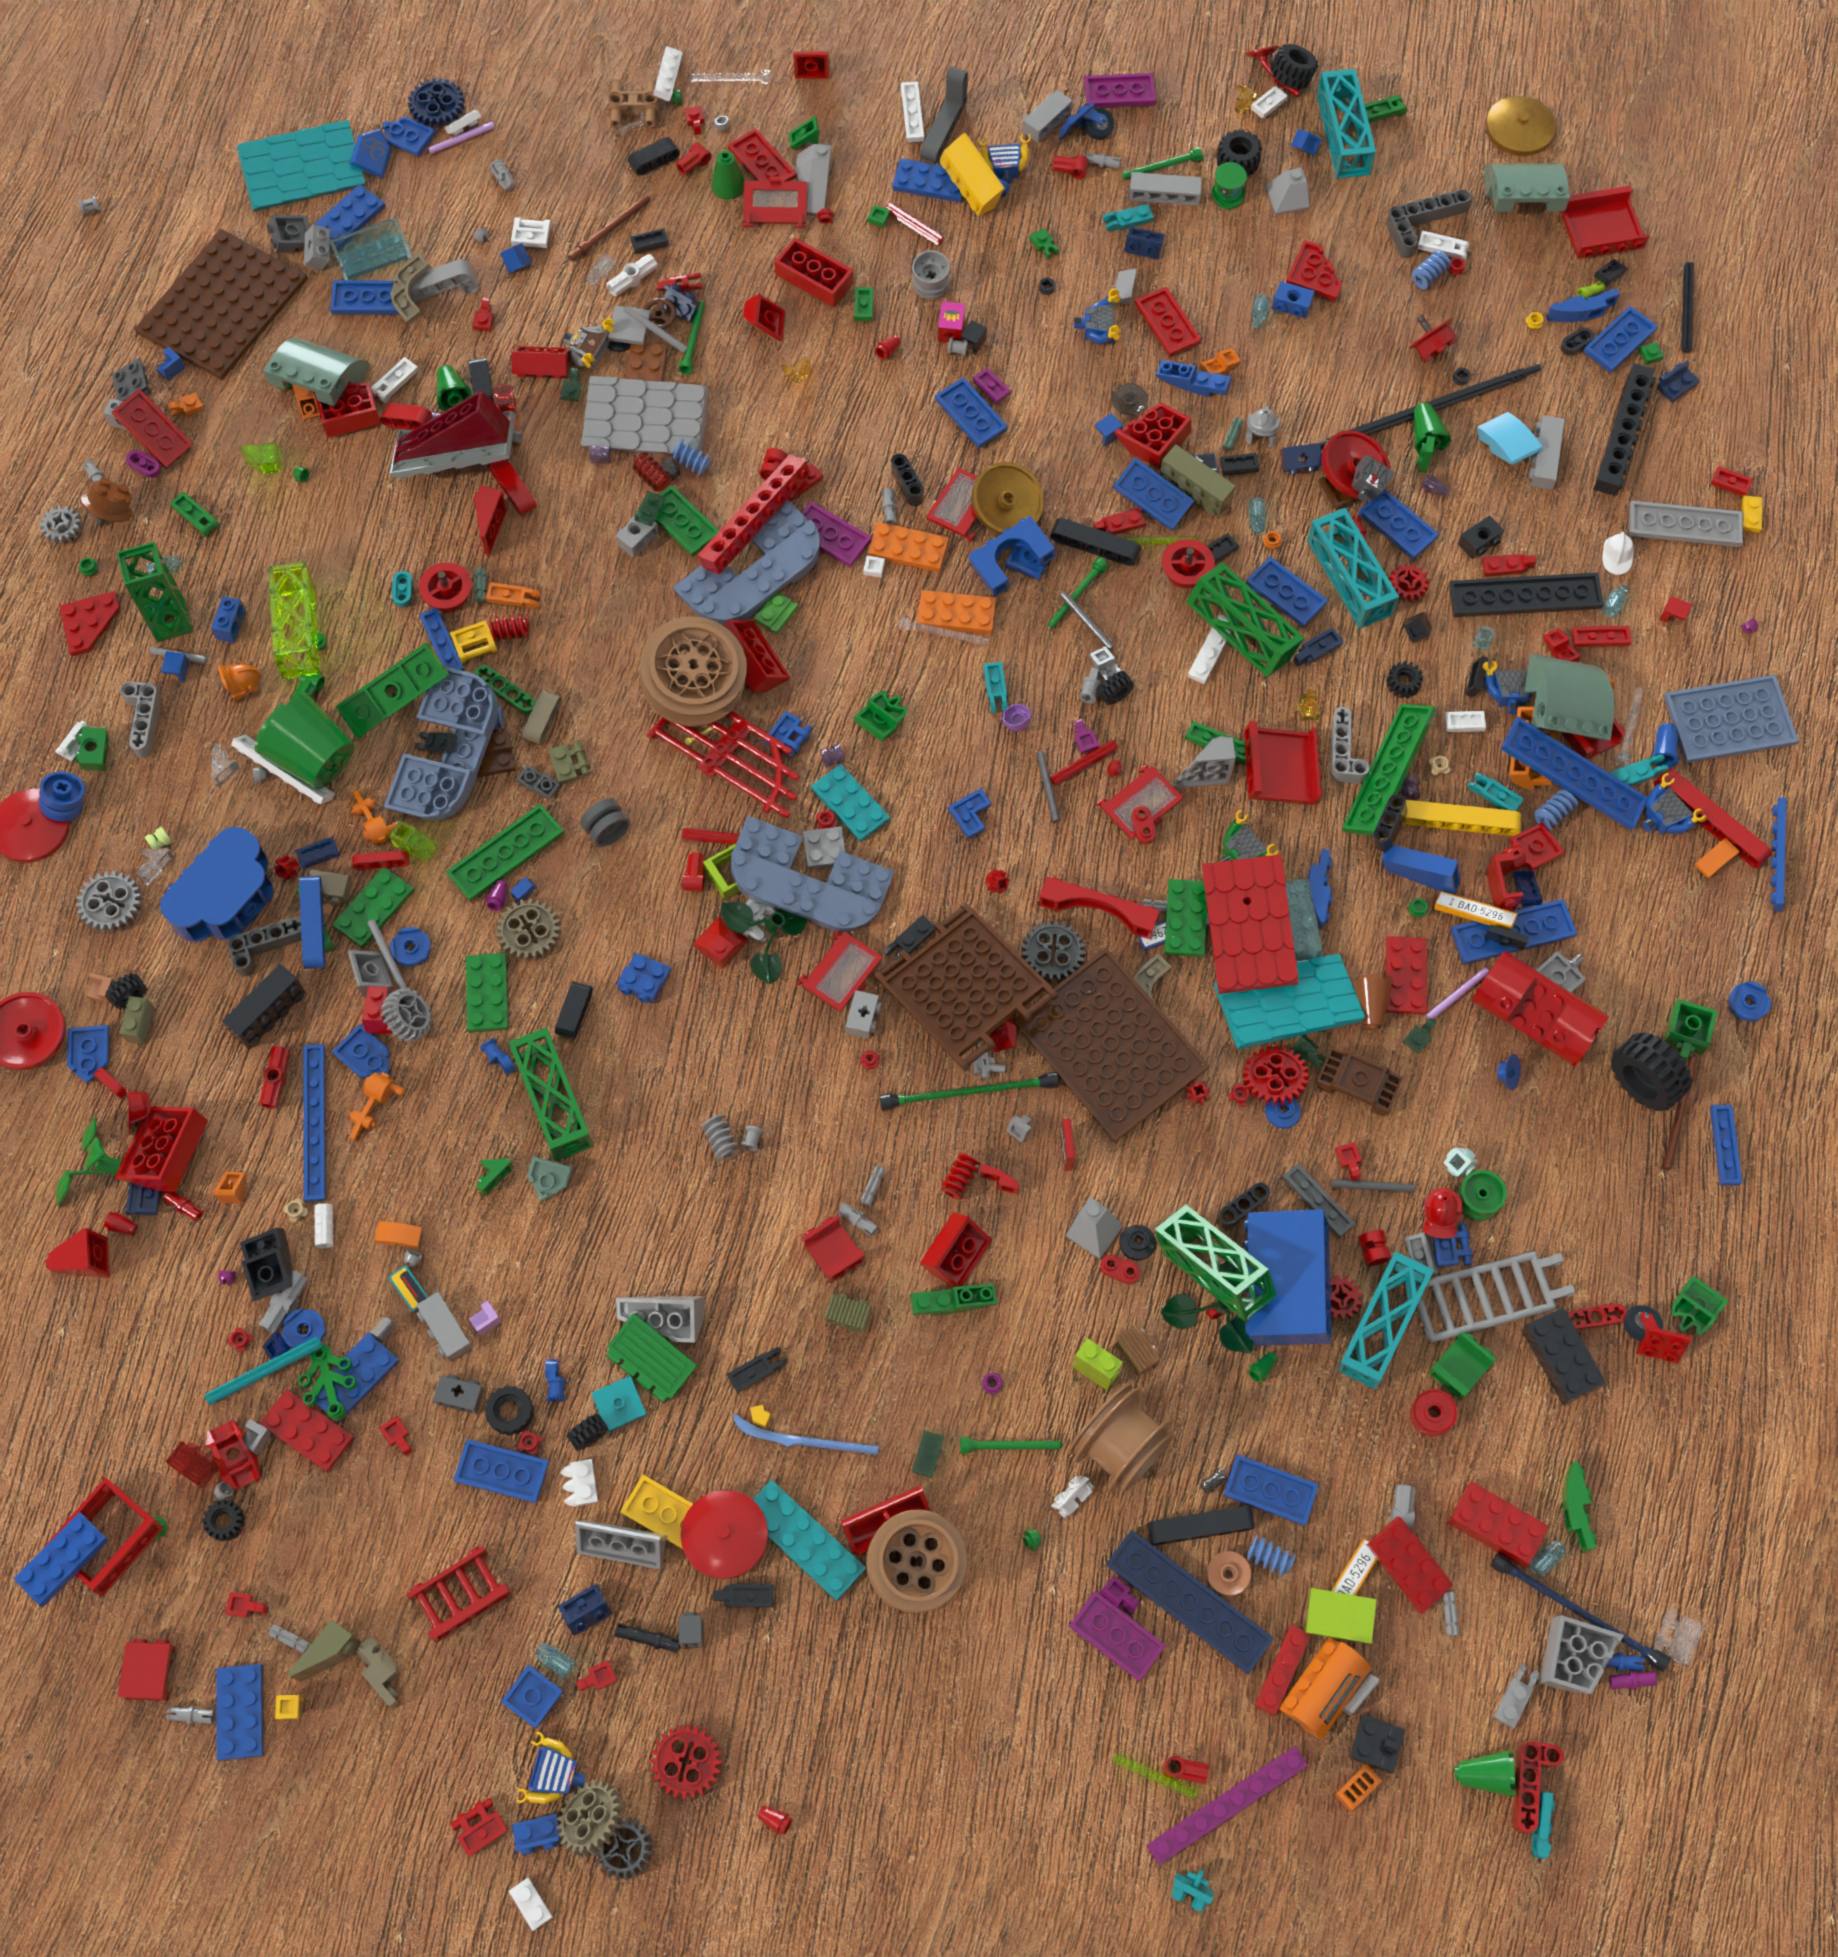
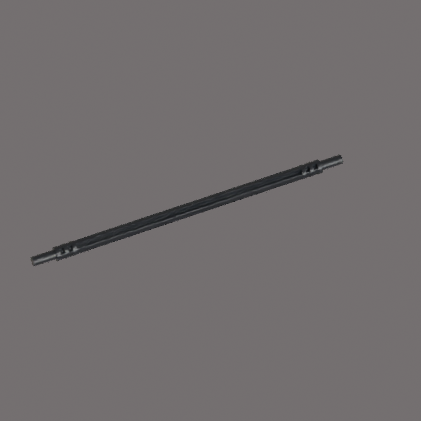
M1537 364L1526 369L1520 368L1426 403H1430L1434 410H1438L1525 379L1526 376L1541 371V366ZM1416 406L1350 430L1369 435L1414 418ZM1333 436L1326 438L1325 441L1319 442L1321 449L1324 448L1326 443Z

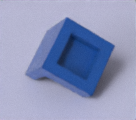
M1298 129L1291 146L1315 155L1322 139L1310 132Z
M523 243L500 253L510 273L531 264Z
M167 347L163 351L166 361L157 367V371L169 381L185 367L181 358Z
M1112 413L1095 423V428L1103 435L1102 444L1107 446L1116 440L1117 437L1114 431L1119 428L1123 429V425Z
M166 651L161 671L162 673L177 675L179 680L184 682L190 662L185 653Z

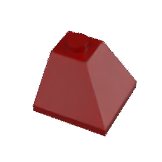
M828 50L793 52L795 79H829Z
M757 294L745 301L743 317L779 342L782 341L785 310L761 294Z
M718 917L693 943V946L723 969L749 940L741 933L730 930L723 919Z

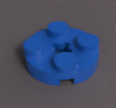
M416 927L403 928L397 932L398 934L395 938H392L390 951L399 965L413 967L429 959L431 942L427 934L420 931V929ZM409 943H413L416 946L411 951L406 949V947H409Z
M1749 981L1734 987L1729 995L1728 1008L1731 1013L1744 1021L1757 1022L1769 1011L1771 999L1768 998L1767 991L1762 985ZM1752 998L1754 1005H1748L1745 999Z
M297 1309L290 1313L283 1323V1339L292 1349L314 1337L320 1338L322 1342L327 1333L323 1318L311 1309ZM302 1325L304 1327L309 1326L307 1334H299Z

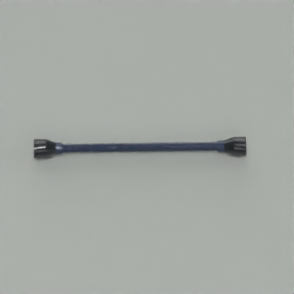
M1497 1552L1493 1558L1490 1567L1499 1573L1509 1574L1518 1579L1520 1578L1522 1582L1525 1581L1527 1585L1537 1589L1540 1593L1542 1592L1545 1596L1547 1595L1550 1599L1552 1598L1555 1602L1557 1601L1560 1605L1562 1604L1565 1608L1567 1607V1609L1593 1625L1624 1635L1620 1642L1635 1649L1638 1653L1640 1652L1641 1656L1646 1658L1659 1671L1664 1672L1671 1660L1669 1655L1662 1651L1651 1649L1648 1646H1643L1632 1638L1630 1639L1627 1635L1625 1636L1618 1629H1615L1613 1626L1605 1623V1621L1590 1614L1587 1610L1585 1611L1582 1607L1580 1608L1577 1604L1575 1605L1572 1601L1570 1602L1567 1598L1520 1571L1502 1553Z

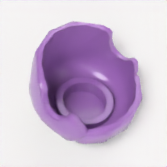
M1014 704L1003 711L1002 721L1011 731H1023L1031 722V712L1025 705Z

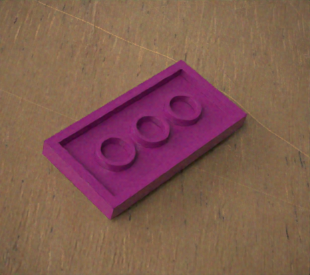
M1153 73L1084 76L1086 106L1091 102L1094 104L1092 108L1155 105L1156 103Z
M811 501L802 511V514L808 520H812L818 530L820 550L850 568L872 540L871 536Z
M1097 1591L1093 1592L1068 1626L1138 1682L1141 1681L1166 1646Z

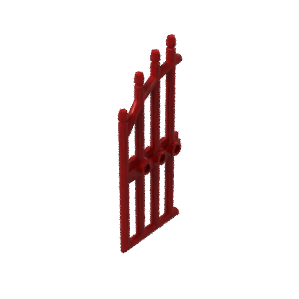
M731 711L726 715L735 721L729 729L717 722L708 724L709 727L723 735L717 743L690 726L679 725L663 717L647 733L649 739L653 740L657 735L699 762L697 769L701 770L705 775L712 778L717 774L764 804L765 806L762 809L764 813L769 814L772 809L785 818L790 817V812L775 802L780 793L792 801H796L798 798L794 792H790L789 789L783 786V774L788 777L790 776L795 781H798L800 776L783 765L779 751L782 750L785 754L791 755L793 750L735 712ZM667 722H670L711 750L704 757L661 729ZM750 732L770 744L773 758L744 740ZM741 746L776 769L775 780L734 755L733 752ZM729 760L773 788L770 797L767 798L721 768L722 765Z

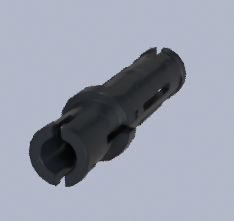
M618 1623L615 1629L614 1637L654 1647L656 1650L663 1649L678 1654L681 1647L679 1639L663 1635L662 1632L654 1633Z

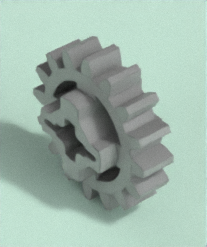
M59 505L57 510L50 508V513L45 512L46 518L40 519L42 523L39 526L43 536L46 537L47 541L52 540L54 544L60 541L63 545L65 540L71 542V537L77 538L76 532H81L80 526H83L79 514L73 508L69 509L68 506L62 509Z

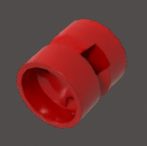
M777 448L767 449L759 471L760 477L766 480L786 459L787 453Z
M1373 1230L1358 1236L1360 1248L1365 1250L1363 1258L1366 1266H1376L1391 1260L1390 1249L1388 1246H1385L1387 1239L1384 1230Z

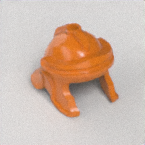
M243 661L226 667L218 664L219 674L224 687L228 692H233L232 698L234 702L237 703L243 695L249 692L254 694L259 690V679H261L259 668L248 665Z

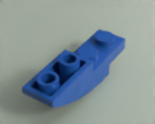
M1616 288L1611 291L1607 290L1595 297L1591 296L1586 300L1582 295L1570 297L1564 302L1555 303L1550 306L1546 318L1556 322H1581L1602 317L1608 307L1616 305L1620 293Z
M1161 360L1156 373V377L1175 387L1210 397L1211 393L1226 395L1232 382L1231 376L1197 371L1194 365Z
M1322 849L1318 866L1311 864L1307 880L1309 909L1317 929L1322 930L1324 923H1328L1330 912H1327V906H1331L1333 894H1330L1331 887L1327 886L1329 875H1326V870L1330 869L1332 858L1329 857L1330 850Z

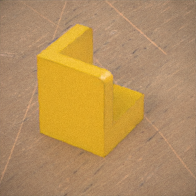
M300 1695L276 1696L275 1719L279 1721L299 1719L300 1703L304 1702V1697Z

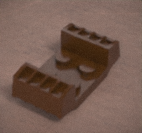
M1331 1047L1316 1082L1318 1089L1329 1094L1332 1089L1372 1105L1371 1112L1384 1116L1390 1111L1403 1077L1390 1071L1387 1067L1354 1053Z

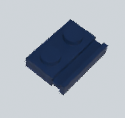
M129 1183L126 1214L158 1215L161 1191Z

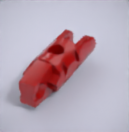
M694 273L666 277L665 281L657 282L658 292L667 291L664 288L665 284L671 286L672 283L677 285L678 282L682 283L679 286L682 288V292L704 289L701 283L689 285L688 280L702 278V274Z

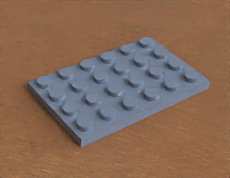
M1776 675L1667 692L1663 696L1672 724L1678 729V742L1685 763L1792 746L1798 743V738Z

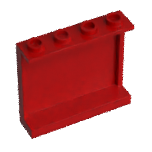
M1630 185L1570 195L1566 210L1560 212L1577 259L1641 249L1646 246L1649 234L1643 235L1630 200L1632 193Z
M1250 721L1244 728L1248 799L1315 805L1323 794V789L1320 787V753L1317 751L1319 737L1316 735V727H1313L1308 733L1258 728V723L1255 721Z

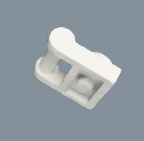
M515 217L511 238L512 246L523 243L525 247L547 248L551 220L533 221Z

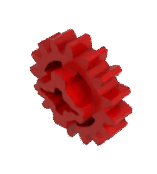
M1405 563L1403 568L1401 565H1398L1397 570L1393 569L1391 575H1389L1388 579L1399 597L1402 598V602L1408 599L1412 603L1414 598L1416 601H1419L1420 597H1424L1426 591H1428L1429 578H1426L1427 572L1421 573L1422 567L1416 569L1415 564L1409 567Z
M1336 1275L1334 1280L1330 1277V1288L1334 1287L1333 1292L1330 1293L1331 1306L1334 1307H1331L1332 1320L1335 1321L1337 1316L1340 1317L1341 1321H1344L1345 1316L1352 1319L1353 1313L1357 1314L1359 1312L1357 1307H1361L1363 1302L1359 1301V1299H1362L1363 1294L1358 1293L1361 1288L1360 1286H1353L1354 1279L1348 1282L1347 1276H1344L1342 1280L1339 1275ZM1337 1295H1339L1340 1298H1344L1342 1302L1339 1298H1336ZM1353 1302V1305L1346 1310L1347 1304Z

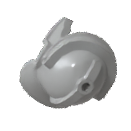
M1265 406V408L1259 409L1248 416L1246 441L1247 444L1251 445L1252 433L1263 437L1271 436L1268 448H1272L1281 421L1277 419L1275 413L1269 409V406Z

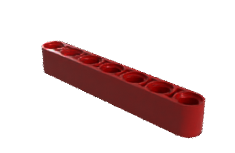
M1669 768L1667 772L1662 773L1654 781L1653 784L1656 787L1659 783H1662V777L1666 773H1669L1665 778L1666 783L1671 782L1675 778L1674 783L1667 785L1665 788L1670 787L1692 813L1696 809H1702L1703 811L1697 817L1701 818L1706 815L1707 818L1705 821H1697V823L1720 842L1727 838L1740 851L1737 855L1751 867L1759 868L1772 855L1771 849L1675 770Z

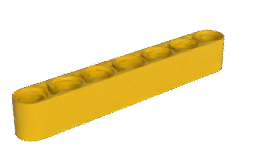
M1406 800L1408 812L1402 825L1515 836L1521 833V813L1518 811Z

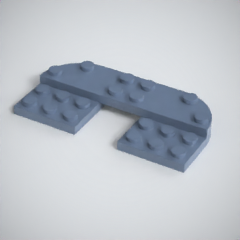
M787 500L751 540L764 554L758 561L738 576L728 566L718 575L704 569L701 565L676 584L673 590L698 617L710 619L719 624H725L728 619L748 620L763 608L764 603L790 582L792 584L796 583L811 571L817 563L820 552V539L818 530L812 520H808Z
M449 667L445 668L450 675L426 691L416 718L421 721L453 728L452 733L457 738L452 753L444 754L441 763L403 753L384 804V808L418 817L424 821L444 820L458 812L466 803L498 717V700L493 689L479 676Z
M747 816L731 857V874L738 889L746 897L775 909L777 907L812 920L813 924L836 932L838 930L841 932H853L856 929L867 926L875 919L880 911L895 871L839 850L827 883L790 869L803 836Z

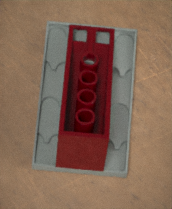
M480 390L413 431L398 430L390 474L393 478H404L420 473L426 475L454 467L459 469L479 463L485 465L509 459L516 415L513 411L502 412L484 391Z

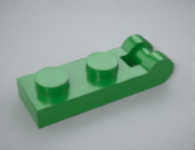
M1400 95L1365 104L1369 122L1397 114L1401 116L1408 109L1405 104H1402L1403 100Z
M184 491L170 502L171 507L204 537L210 534L209 531L213 528L216 529L219 526L216 519ZM204 521H207L208 523L205 526H203L202 523Z

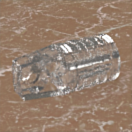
M603 254L586 277L587 281L592 286L597 285L616 265L615 261L609 255Z

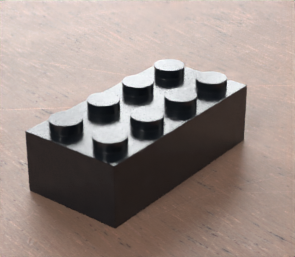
M279 964L222 1022L230 1034L249 1050L260 1042L261 1037L266 1032L274 1028L275 1023L280 1018L285 1017L289 1013L290 1008L295 1003H299L303 999L306 992L297 977Z
M1564 1307L1527 1324L1521 1330L1563 1406L1600 1389L1606 1384L1605 1379Z

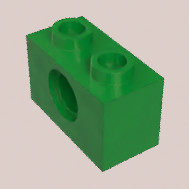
M82 727V733L78 734L80 751L76 752V763H79L81 770H106L109 743L107 728ZM90 747H96L94 751H87Z

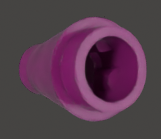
M497 881L486 898V906L493 911H500L505 906L508 885L504 881Z

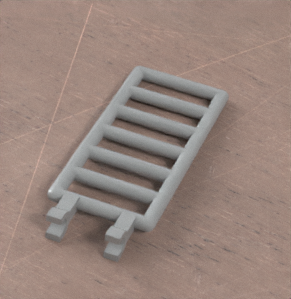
M1532 1251L1430 1278L1426 1288L1432 1287L1446 1330L1434 1333L1424 1300L1421 1297L1417 1309L1429 1342L1459 1336L1462 1332L1470 1333L1555 1310L1556 1304L1554 1300L1571 1297L1575 1293L1572 1284L1551 1291L1543 1269L1561 1265V1262L1564 1261L1562 1254L1558 1253L1539 1259L1538 1254ZM1530 1260L1546 1304L1535 1307L1519 1263ZM1512 1267L1526 1309L1514 1312L1500 1268ZM1492 1272L1506 1311L1505 1315L1494 1317L1480 1277L1481 1273ZM1472 1277L1486 1320L1474 1322L1460 1282L1462 1278ZM1451 1281L1466 1325L1456 1328L1452 1322L1440 1284ZM1415 1282L1417 1294L1421 1285Z

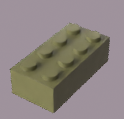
M1175 444L1162 460L1160 476L1195 500L1194 504L1203 507L1209 515L1219 518L1231 504L1235 485Z

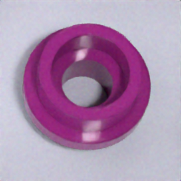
M988 1373L982 1379V1387L985 1392L996 1394L1001 1391L1003 1380L997 1373ZM990 1381H995L996 1386L990 1387L988 1383Z

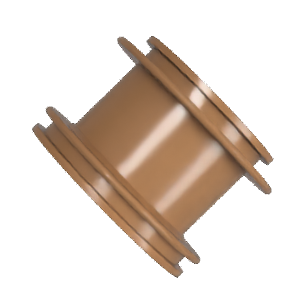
M1129 1382L1120 1387L1094 1413L1074 1438L1067 1451L1069 1455L1076 1454L1074 1457V1462L1076 1463L1089 1455L1113 1477L1107 1488L1108 1493L1115 1491L1120 1486H1122L1121 1491L1123 1493L1128 1491L1156 1462L1175 1436L1174 1432L1167 1433L1173 1424V1418L1167 1419L1159 1426L1134 1403L1140 1394V1389L1135 1388L1131 1390L1132 1384Z
M909 1510L891 1517L875 1533L867 1552V1573L875 1592L890 1606L905 1612H926L946 1604L961 1588L968 1566L967 1549L959 1531L946 1518L927 1510ZM906 1534H911L915 1538V1544L911 1547L906 1546L903 1542ZM928 1538L934 1539L937 1543V1547L933 1551H929L925 1547V1541ZM892 1551H897L901 1555V1560L897 1564L891 1563L889 1560V1554ZM912 1556L914 1558L919 1556L922 1559L921 1567L911 1566L910 1559ZM936 1559L944 1563V1569L941 1572H936L932 1567V1563ZM900 1572H904L908 1576V1582L905 1585H900L896 1581V1576ZM922 1576L927 1577L930 1581L927 1589H921L918 1586V1580Z

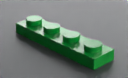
M1193 721L1185 736V740L1205 748L1212 739L1220 736L1227 738L1231 736ZM1233 738L1235 761L1246 765L1245 744L1243 741Z

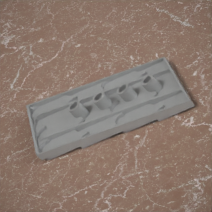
M590 376L581 446L593 449L672 455L678 442L684 438L683 445L690 442L689 449L696 446V453H698L703 447L709 388L707 386L677 384L675 382Z

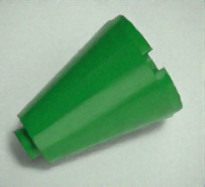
M722 151L717 155L711 188L717 197L732 200L735 196L743 194L745 178L734 154L730 151Z
M443 365L437 370L436 402L438 408L445 412L472 396L469 387L450 365Z
M1422 402L1414 409V447L1419 454L1421 444L1426 442L1427 436L1435 437L1433 454H1435L1434 451L1440 449L1441 452L1450 445L1451 436L1432 405Z
M1513 1750L1459 1761V1766H1454L1455 1780H1460V1785L1508 1797H1516V1791H1511L1516 1790L1514 1758H1509L1514 1757Z

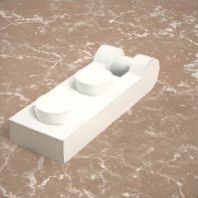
M1422 231L1417 249L1432 253L1434 251H1441L1449 257L1461 258L1465 261L1467 257L1466 251H1468L1470 244L1464 240Z
M404 357L371 387L373 396H378L381 402L387 403L391 396L419 371L418 367Z

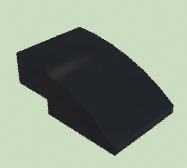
M274 1228L240 1242L245 1259L242 1261L253 1301L292 1287L291 1257L284 1228Z

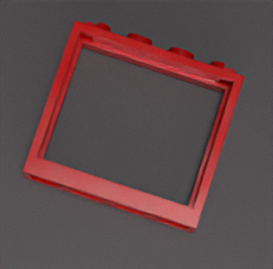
M106 1477L48 1541L49 1543L79 1512L91 1521L114 1494L144 1519L143 1523L93 1579L83 1569L76 1574L84 1584L101 1597L106 1595L164 1528Z

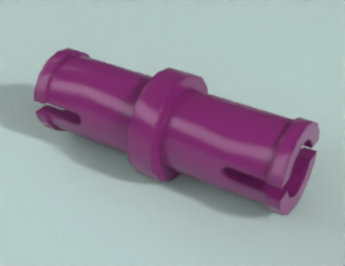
M1631 1671L1623 1675H1609V1684L1611 1690L1622 1688L1636 1690L1637 1687L1656 1686L1657 1678L1654 1671L1645 1673Z

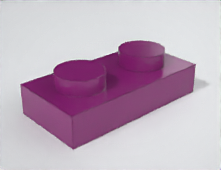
M987 367L973 377V382L996 404L1011 395V390Z

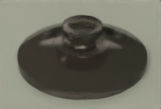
M1126 383L1118 386L1113 391L1111 402L1118 412L1125 415H1135L1145 409L1148 397L1142 387Z

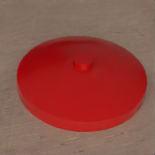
M1348 430L1335 434L1326 443L1322 451V466L1328 480L1337 490L1349 497L1359 499L1358 495L1360 492L1352 487L1357 463L1365 455H1368L1390 470L1391 467L1385 451L1374 439L1364 433Z
M39 789L16 792L0 803V853L12 861L32 863L43 860L54 854L63 845L68 836L70 821H53L45 817L40 811Z
M35 992L16 993L1 1000L0 1065L12 1070H29L49 1061L60 1049L66 1034V1022L60 1008L47 996Z
M720 1490L706 1494L690 1507L682 1523L681 1543L687 1559L695 1569L711 1578L732 1579L742 1576L757 1565L767 1547L768 1526L762 1510L751 1498L736 1491Z

